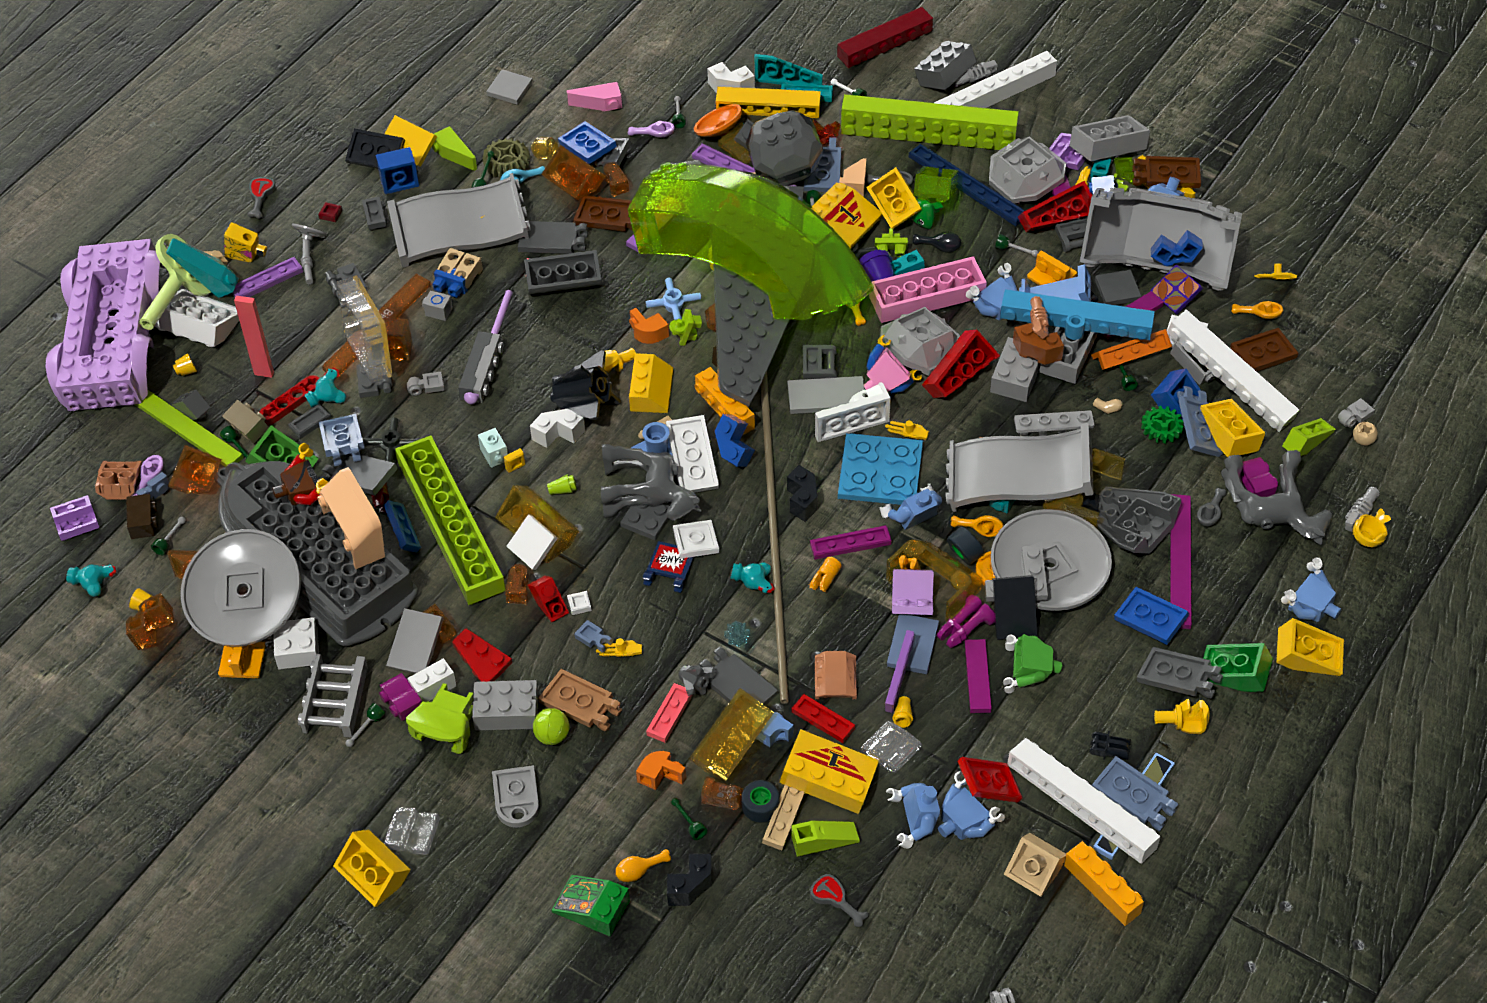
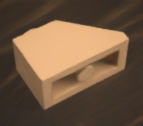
M863 158L846 168L843 177H840L839 183L854 188L862 196H864L866 159Z

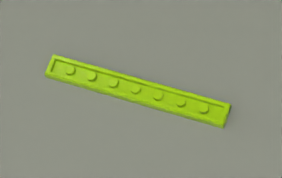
M149 390L148 395L141 404H134L223 466L227 467L228 464L232 462L238 463L243 459L242 453Z

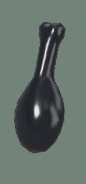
M947 231L939 233L934 237L914 234L912 243L931 244L940 251L948 253L960 248L961 239L957 234Z

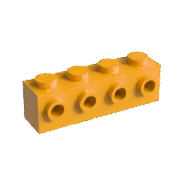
M711 367L695 375L694 387L696 391L720 417L723 414H730L748 423L743 435L755 429L754 413L746 405L721 392L718 387V375Z
M1082 841L1066 853L1064 866L1124 926L1141 914L1144 903L1141 895L1133 891L1123 877L1113 872L1111 866L1106 861H1102L1091 846H1087Z

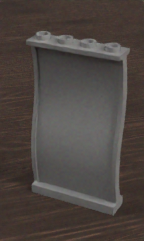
M510 173V177L480 187L425 193L399 202L394 200L387 201L402 268L409 266V262L448 252L449 248L456 250L477 249L500 245L522 237L529 239L528 231H531L529 220L525 221L524 219L527 217L525 206L521 207L524 201L522 193L517 191L520 190L518 179L515 180L513 173Z
M1089 423L1081 424V428L1047 436H993L971 439L960 443H954V440L950 441V449H947L949 463L946 464L949 478H946V486L949 493H946V502L951 505L952 512H956V507L990 500H1047L1085 493V496L1093 495L1092 435Z

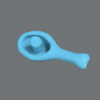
M541 166L531 170L511 169L506 171L500 180L510 177V173H513L514 179H518L520 184L528 177L544 175L546 168Z

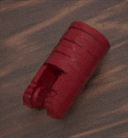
M386 482L376 495H371L374 507L376 509L379 508L382 514H387L384 504L389 500Z

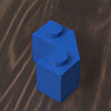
M1188 230L1177 244L1161 234L1151 247V257L1165 266L1180 262H1192L1202 250L1203 242L1201 238Z
M723 414L715 429L721 457L735 466L747 467L755 449L740 441L748 423L734 415Z

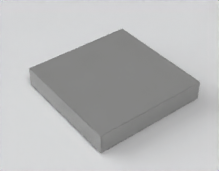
M501 70L486 91L487 96L518 105L533 81L532 78Z

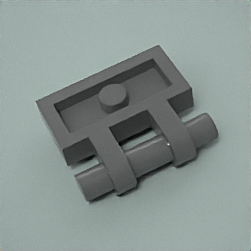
M354 263L338 268L337 275L333 274L332 271L325 273L328 285L332 286V292L339 300L344 299V294L347 293L350 297L360 295L359 280L366 292H368L367 286Z
M384 360L381 361L379 368H376L375 362L356 365L360 398L378 396V390L383 389L385 393L391 392V372ZM382 376V379L377 381V377Z

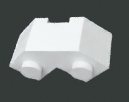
M723 62L707 68L708 84L716 93L717 87L755 88V77L746 66L732 72Z
M570 409L541 413L530 425L532 440L546 448L558 436L575 443L585 432L584 417Z

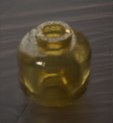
M540 136L532 143L531 150L536 158L550 160L558 153V144L552 137Z

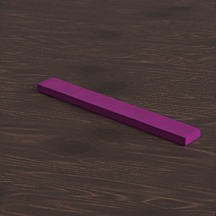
M1171 494L1181 498V504L1174 527L1170 531V603L1188 611L1189 616L1180 628L1191 629V496Z

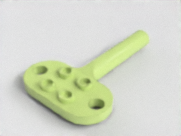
M167 234L161 237L156 244L157 257L168 270L169 278L139 321L141 327L146 330L153 329L181 285L197 296H205L211 293L209 289L166 253L167 248L164 242L168 247L174 238L186 243L182 238L174 234Z

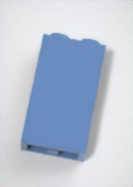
M1084 264L1078 266V277L1031 288L1026 279H1022L1019 291L1091 302V275Z

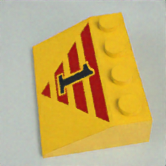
M836 182L804 213L802 233L851 249L883 214L854 188Z
M800 729L779 783L859 814L879 760Z

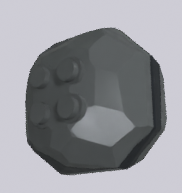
M793 110L774 114L756 121L751 127L746 141L755 173L764 181L779 186H788L789 184L809 178L817 169L823 154V147L813 120Z

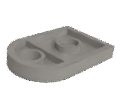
M534 765L492 771L495 806L499 820L503 824L515 828L530 824L536 818L539 811ZM515 813L524 814L521 819L513 818Z

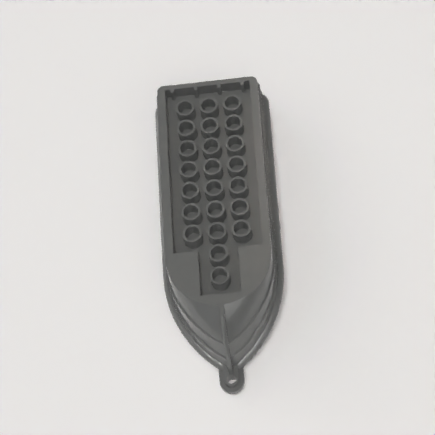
M266 461L241 465L240 463L232 462L227 467L217 469L214 473V478L222 487L218 500V511L225 532L253 529L264 531L281 540L293 553L299 566L301 588L297 604L311 618H314L315 622L339 645L349 646L380 634L386 630L382 623L386 622L389 626H392L402 616L404 608L408 609L417 596V586L412 582L409 570L385 547L384 558L355 569L352 554L350 551L347 552L343 545V540H345L344 533L331 511L323 514L318 500L309 506L292 505L287 495L278 499L275 498L272 488L282 485L280 474L290 465L289 463Z

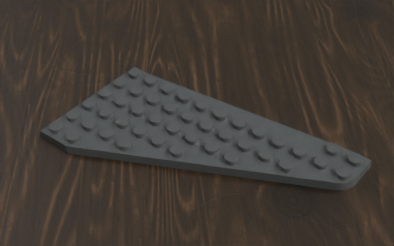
M725 203L712 223L718 387L724 395L749 407L760 388L806 281L821 255L822 249Z

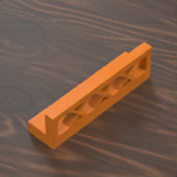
M1164 329L1152 333L1150 340L1134 339L1091 354L1093 360L1099 359L1101 368L1104 370L1170 348L1172 345L1167 331Z

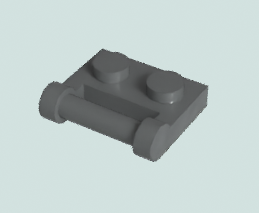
M1088 217L1055 224V231L1062 243L1064 252L1083 247L1084 239L1069 242V240L1085 236Z
M803 345V378H837L835 370L836 346ZM822 354L827 355V369H822Z

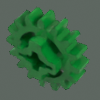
M1159 405L1158 409L1152 407L1151 412L1146 410L1145 415L1142 417L1141 429H1144V435L1149 434L1150 440L1155 438L1156 443L1159 440L1166 443L1168 439L1173 442L1174 437L1179 438L1180 433H1182L1184 422L1181 419V414L1176 415V409L1170 411L1169 406L1163 409Z

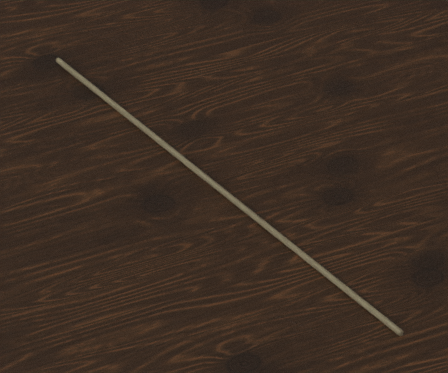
M750 203L749 213L757 218L756 204ZM766 371L760 387L773 587L775 588L773 593L780 702L786 704L789 702Z

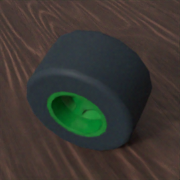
M964 527L958 528L947 538V542L953 552L967 565L973 564L984 554L979 541Z
M764 780L749 783L742 793V810L745 816L751 821L758 823L771 820L773 812L780 803L778 789L771 782Z

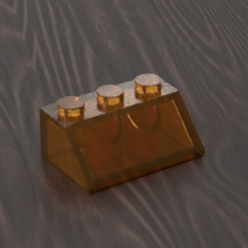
M561 145L541 174L577 200L597 191L606 175Z

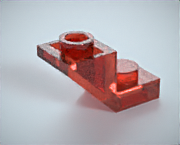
M815 119L813 120L821 144L828 143L829 137L837 138L841 127L837 121L823 127Z

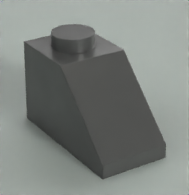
M196 389L180 395L170 404L190 419H197L198 421L207 415L206 410L210 408Z

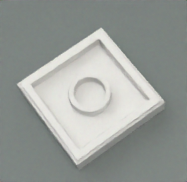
M528 514L507 547L531 569L536 570L558 538L536 518Z
M712 520L673 525V533L680 559L719 553Z

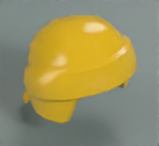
M1379 509L1375 517L1367 514L1361 515L1355 521L1353 527V535L1356 541L1365 547L1381 545L1388 535L1385 522L1390 521L1391 517L1385 515L1383 509Z

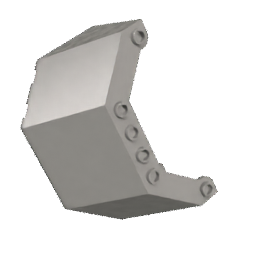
M1096 188L1091 198L1080 262L1088 267H1094L1095 264L1123 263L1126 266H1134L1136 264L1148 270L1158 268L1160 272L1168 273L1177 265L1188 275L1209 283L1212 289H1227L1242 213H1229V208L1217 205L1215 208L1212 206V202L1144 189L1130 188L1129 192H1124L1123 188H1110V191H1105L1104 188ZM1188 230L1201 238L1203 242L1202 250L1192 262H1180L1165 266L1151 257V247L1161 234L1177 244Z

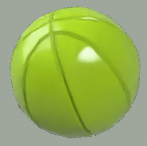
M555 708L542 710L537 714L533 722L535 737L546 745L559 744L568 735V718L562 711Z

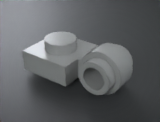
M441 372L422 374L423 379L421 380L418 377H411L407 382L408 392L413 396L419 395L423 388H425V393L444 391Z
M1360 398L1348 406L1347 410L1341 411L1338 419L1342 425L1351 428L1357 421L1361 423L1371 417L1375 409Z

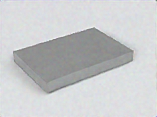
M404 608L386 666L414 674L429 667L444 618Z

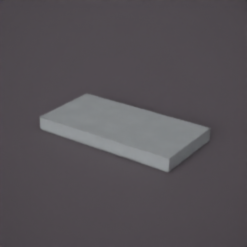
M863 376L788 380L790 414L814 413L849 403L853 395L864 390Z

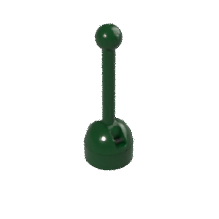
M493 151L488 152V159L482 175L474 180L471 188L487 185L484 177L491 158L495 155Z
M1119 364L1124 376L1121 380L1123 389L1125 391L1134 390L1138 385L1135 377L1132 375L1128 376L1123 365Z
M232 426L225 427L220 432V437L227 443L233 442L247 459L248 454L236 441L237 433Z
M673 798L671 804L677 807L690 824L688 828L690 836L694 840L703 838L708 831L707 828L699 821L693 822L679 804V799Z

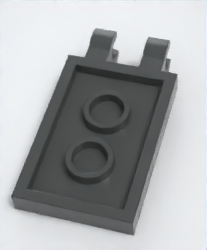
M529 221L531 231H528L529 239L522 237L519 238L518 252L570 254L572 250L585 251L586 244L584 242L588 235V231H586L587 224L581 223L576 226V223Z
M351 453L349 457L346 455L340 456L342 465H338L336 469L326 464L322 472L328 473L326 479L331 480L340 470L349 467L363 492L376 495L398 468L395 463L360 455V461L354 462Z
M720 646L714 651L716 654L714 659L718 664L713 667L716 674L713 678L709 679L708 686L750 720L755 715V708L760 703L766 706L778 695V690L735 654L729 657ZM706 659L699 663L701 667H712L711 663Z
M1153 647L1137 675L1138 683L1191 696H1196L1197 692L1207 698H1212L1215 690H1212L1214 684L1208 682L1207 679L1209 678L1214 682L1220 683L1223 675L1220 674L1222 669L1218 666H1211L1210 660Z

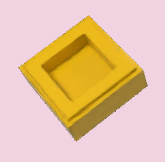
M521 448L504 456L505 469L508 473L525 465L524 452Z

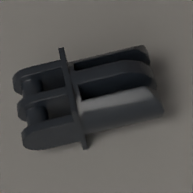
M1108 731V734L1101 732L1092 733L1093 740L1090 743L1092 746L1089 749L1090 754L1104 757L1103 760H1105V756L1129 759L1131 739L1110 736V731Z

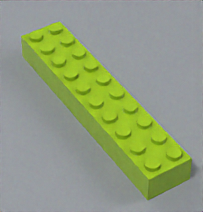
M844 94L841 109V134L994 150H1001L1016 140L1018 111Z
M432 436L395 448L398 464L467 604L471 605L506 591L503 575Z

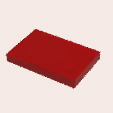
M961 757L957 761L973 797L1019 802L1022 799V795L1007 763Z

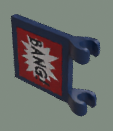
M658 541L648 568L643 574V585L651 586L654 574L674 578V592L681 593L694 557L680 559L677 545Z

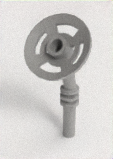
M292 223V227L302 234L303 257L301 258V264L305 272L306 283L312 284L311 268L313 265L312 258L310 257V241H312L313 237H325L327 233Z

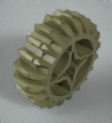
M505 137L504 140L498 139V142L492 141V144L487 145V148L484 150L482 157L484 167L488 159V152L493 151L495 154L491 158L487 169L488 173L492 174L493 177L498 176L501 179V176L508 170H526L529 167V150L519 140L514 141L513 138L507 140Z

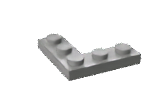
M1022 546L1024 576H1034L1035 600H1047L1048 592L1042 546ZM985 580L986 602L994 601L992 580Z

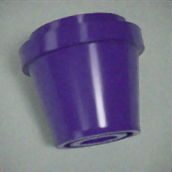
M874 250L865 254L856 266L859 275L863 276L869 285L872 281L895 276L891 264L892 257L885 250Z

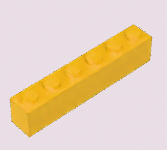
M717 87L716 109L729 104H738L742 108V115L771 116L776 113L793 110L809 118H819L821 91Z

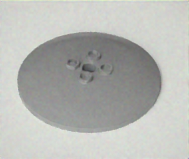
M1043 509L1021 514L1010 520L1000 529L992 544L990 558L995 578L1024 576L1022 546H1042L1048 598L1047 600H1035L1037 609L1059 611L1081 606L1095 598L1102 591L1110 576L1112 559L1110 548L1105 538L1091 523L1069 512ZM1047 562L1054 563L1055 566H1054V567H1047V566L1045 565V563H1047Z
M240 529L219 535L206 543L194 555L185 570L181 584V603L184 614L190 625L201 636L213 643L223 646L241 647L260 642L278 631L293 613L301 588L299 566L290 549L277 537L264 531ZM243 586H248V592L244 595H239V590Z

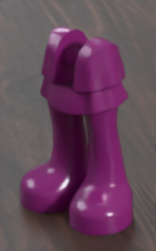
M969 595L965 600V606L953 619H949L941 627L937 637L943 641L952 634L946 645L953 648L967 639L971 631L980 623L994 624L995 614L987 604L984 603L982 605V601L977 596ZM975 613L962 627L960 626L969 615Z

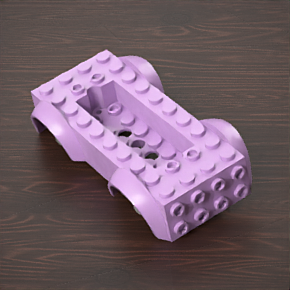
M151 239L79 246L78 258L70 261L62 269L61 289L69 311L63 342L53 347L47 354L46 373L55 396L68 411L141 404L148 395L147 354L148 347L153 348L154 344L153 340L148 337L149 330L141 327L139 321L159 293L160 267L165 268L157 257ZM114 309L119 310L115 316H109L110 311ZM107 338H114L111 344H105Z

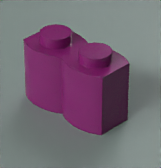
M1261 457L1243 462L1240 477L1248 491L1260 497H1268L1274 495L1278 487L1277 479L1269 472L1268 463L1264 462Z
M402 673L380 684L381 692H379L382 701L389 703L391 713L394 717L398 716L401 721L405 720L422 702Z

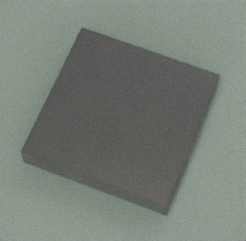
M1131 270L1095 275V281L1104 304L1117 305L1129 303L1141 297Z

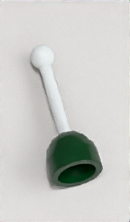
M836 79L831 80L833 86L837 85L852 93V95L867 97V92L861 88L852 90L839 83Z

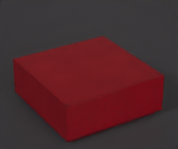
M325 202L318 214L319 219L336 222L342 212V206Z

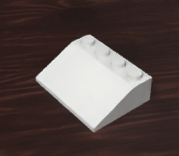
M181 289L177 291L154 327L161 331L172 332L176 336L187 337L191 341L204 343L208 347H215L227 338L239 322V317L235 306L205 296H197L190 291Z

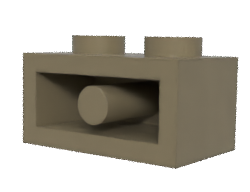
M237 400L222 417L237 432L254 444L269 428L264 422L266 418L260 412L254 413V409L247 402L243 404Z

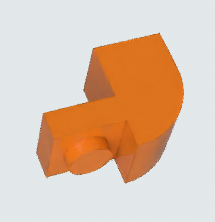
M637 308L630 310L629 323L634 329V338L646 344H653L669 337V325L659 313L645 319Z
M656 751L650 753L642 760L636 770L637 782L655 790L663 777L683 784L686 779V768L679 762H672L670 752Z

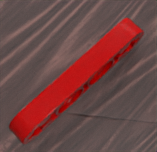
M314 375L306 377L263 407L259 412L266 418L264 422L268 426L273 425L306 402L307 399L304 395L308 391H315V384L319 377ZM296 393L303 394L301 397L298 398L293 397V395ZM282 403L288 404L285 408L278 407Z

